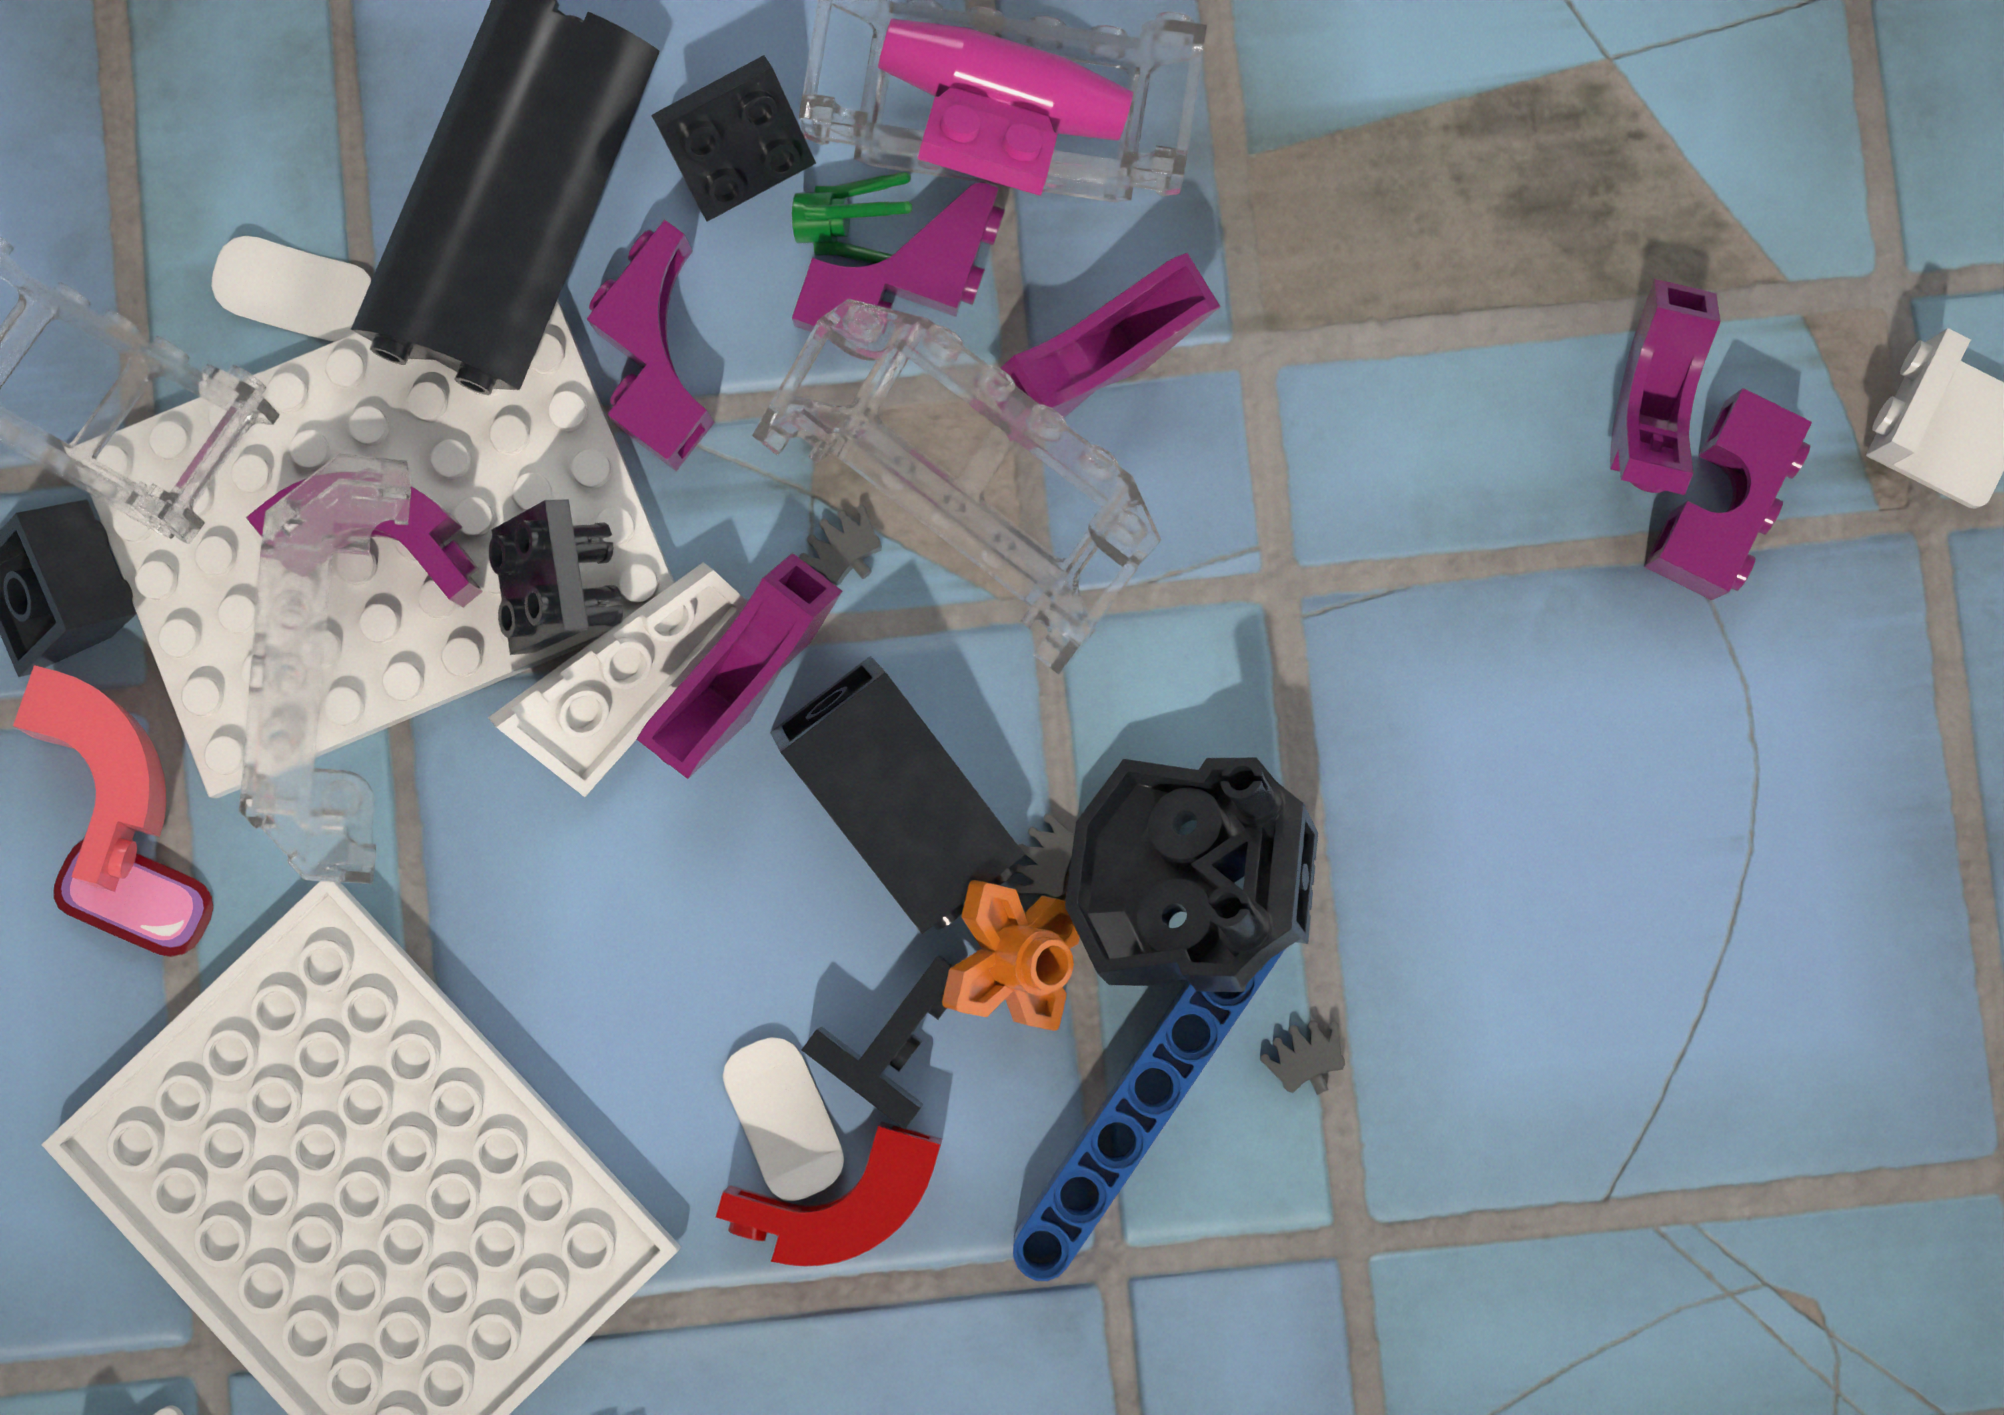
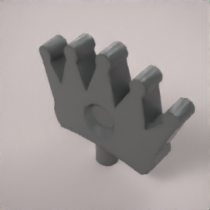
M859 505L857 508V512L860 515V525L850 519L844 510L838 511L837 515L842 522L843 532L830 525L826 519L820 521V527L825 531L830 544L818 540L812 534L807 537V541L811 546H814L819 558H810L805 553L799 555L801 560L826 576L831 583L840 585L852 569L862 579L868 577L872 570L863 560L881 551V541L875 535L864 505Z
M1047 813L1044 815V821L1050 823L1054 833L1038 831L1034 827L1028 830L1029 835L1035 837L1044 848L1029 847L1024 844L1018 845L1023 853L1036 863V865L1027 866L1016 864V873H1022L1034 881V883L1026 886L1018 884L1015 889L1019 894H1049L1052 897L1064 895L1065 880L1070 872L1074 834L1070 833L1051 814Z
M1311 1021L1308 1024V1028L1311 1030L1310 1044L1300 1034L1298 1027L1291 1025L1288 1031L1291 1034L1294 1052L1282 1044V1040L1279 1037L1275 1038L1272 1042L1273 1046L1277 1049L1280 1064L1270 1060L1267 1054L1260 1056V1061L1282 1082L1283 1088L1288 1092L1294 1093L1303 1083L1310 1080L1316 1094H1321L1329 1090L1321 1074L1343 1070L1345 1059L1341 1055L1339 1024L1335 1021L1329 1024V1029L1331 1030L1329 1041L1318 1029V1023Z

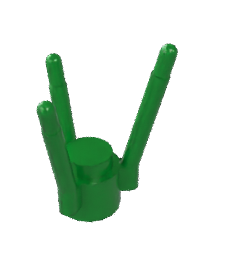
M900 172L836 186H815L814 192L795 193L792 204V228L795 241L797 243H813L815 255H837L870 264L886 260L893 254L837 241V237L848 236L850 218L909 214L913 209L912 204L909 201L848 204L846 198L907 184L911 181L910 174L908 172Z

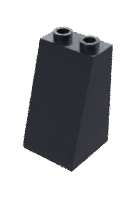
M871 656L770 732L780 753L921 934L925 933L932 926L936 930L942 929L954 922L962 914L968 886L972 880L1000 886L1017 870L1015 862L1025 855L889 675Z

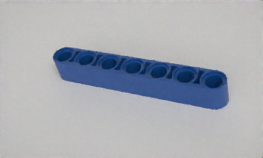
M1285 949L1272 957L1247 983L1244 992H1237L1228 998H1220L1214 992L1196 991L1186 981L1019 1224L1013 1240V1257L1017 1268L1026 1277L1035 1281H1049L1059 1277L1068 1268ZM1187 1014L1198 1015L1206 1026L1204 1042L1193 1050L1178 1048L1172 1039V1028L1175 1022ZM1150 1068H1159L1165 1071L1170 1079L1168 1095L1157 1103L1143 1102L1135 1093L1137 1077L1143 1071ZM1113 1122H1121L1128 1125L1134 1133V1142L1131 1149L1121 1156H1109L1104 1154L1098 1147L1100 1131L1106 1125ZM1074 1177H1086L1097 1186V1197L1094 1203L1083 1210H1074L1067 1207L1060 1197L1063 1185ZM1038 1231H1047L1054 1234L1061 1244L1058 1255L1047 1263H1036L1030 1260L1024 1252L1023 1245L1031 1234Z

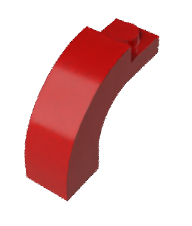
M881 1121L877 1127L862 1178L850 1191L840 1198L819 1205H799L730 1185L722 1192L715 1218L729 1221L728 1231L743 1238L765 1241L767 1233L777 1235L778 1238L771 1262L806 1267L834 1264L857 1257L884 1242L911 1216L928 1187L943 1139L911 1129H903L900 1126Z

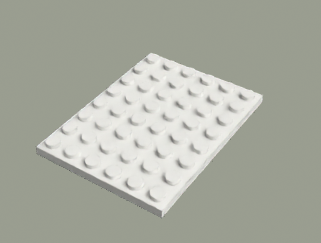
M557 299L520 390L493 389L491 395L476 393L458 384L454 380L457 372L436 360L408 359L406 365L396 364L370 351L369 348L372 341L355 333L73 449L101 523L106 529L108 541L122 577L127 580L132 589L133 605L210 798L217 799L584 647L613 628L614 626L607 625L588 626V630L535 653L510 655L508 638L502 634L498 621V609L502 599L498 574L492 570L489 561V544L492 538L491 529L544 500L569 499L573 525H592L601 522L609 525L612 536L600 538L598 543L613 542L614 549L611 560L608 563L602 564L597 562L579 563L582 588H598L605 585H615L619 588L622 599L609 601L610 604L607 606L623 605L622 620L675 583L559 299ZM339 471H363L391 477L412 486L449 512L463 526L446 540L444 545L446 546L452 540H455L479 568L471 577L483 592L464 608L447 598L401 542L384 537H367L349 542L334 551L304 576L287 568L246 517L279 491L312 476Z
M326 875L41 1144L288 1415H509L682 1248L334 875Z

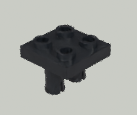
M765 55L651 115L706 222L816 164L773 67Z
M569 499L544 500L491 529L492 538L489 544V561L492 570L498 574L502 599L498 609V621L502 634L508 638L510 655L535 653L588 630V626H615L621 623L623 605L607 606L610 604L609 601L622 599L619 588L615 585L582 588L579 563L597 562L602 564L608 563L611 560L614 549L613 542L598 543L600 538L612 536L611 529L607 523L573 525Z

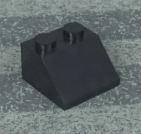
M87 499L15 513L0 530V636L18 677L30 675L34 665L46 668L112 638L137 614L132 602V589L127 580L120 576L109 551L106 529L100 521L96 520Z

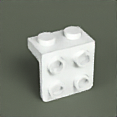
M1947 328L1927 342L1918 341L1907 355L1900 370V375L1904 376V379L1895 397H1890L1879 411L1872 430L1877 433L1865 456L1969 508L1975 509L1988 503L2004 471V382L1962 362L1961 359L1971 339Z

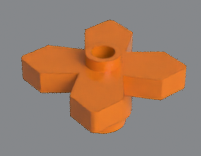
M972 880L968 886L961 917L982 949L949 969L942 999L943 1007L962 1013L988 1017L1006 1000L1014 1022L1052 1031L1058 1030L1067 996L1063 986L1070 979L1074 966L1073 955L1070 949L1076 946L1080 939L1065 908L1066 901L1041 896L1024 913L1016 889Z

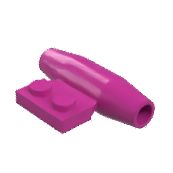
M891 18L878 63V69L935 96L917 159L1039 196L1042 194L1047 179L1057 135L1065 134L1119 141L1133 98V91L1065 57L966 27Z

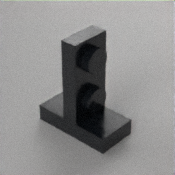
M940 955L935 958L862 1057L823 1027L816 1029L801 1051L903 1129H906L921 1109L923 1103L887 1077L883 1072L888 1065L900 1072L922 1042L913 1034L914 1030L927 1013L939 1020L947 1009L943 1007L942 999L949 969L953 965Z

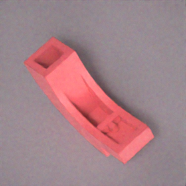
M34 665L13 727L32 738L75 749L89 765L95 782V807L71 877L88 885L115 892L119 878L125 879L129 875L136 858L137 844L132 841L135 831L157 837L161 836L166 811V785L160 758L146 731L121 705L92 685L76 677Z

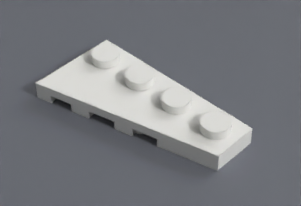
M703 562L626 617L621 623L615 625L489 716L488 719L501 732L582 796L586 797L636 741L648 720L722 638L748 601Z

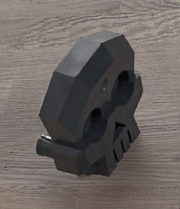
M1257 757L1206 758L1199 770L1123 759L1076 821L1065 908L1097 974L1108 985L1149 986L1187 980L1196 991L1244 992L1247 983L1272 957L1295 942L1308 944L1311 919L1309 911L1312 908V885H1314V860H1316L1318 831L1304 803L1280 785ZM1197 821L1193 832L1187 835H1180V829L1186 822ZM1244 877V886L1242 890L1239 886L1235 884V882ZM1187 912L1186 920L1181 926L1176 928L1169 927V922L1176 913Z

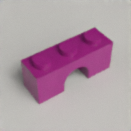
M1744 388L1724 402L1698 456L1719 466L1728 475L1733 489L1731 504L1724 513L1707 511L1689 501L1672 510L1644 567L1710 600L1729 593L1731 589L1738 591L1746 582L1755 564L1756 558L1748 553L1758 533L1767 534L1782 509L1783 501L1776 498L1785 477L1793 479L1809 454L1811 446L1803 441L1812 422Z

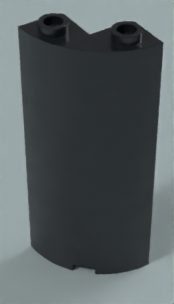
M491 0L351 327L352 331L372 341L369 349L377 356L400 365H406L408 359L436 360L457 372L454 380L458 384L483 395H491L493 389H521L660 52L635 34L591 12H587L584 20L573 15H565L558 10L559 3L557 0Z

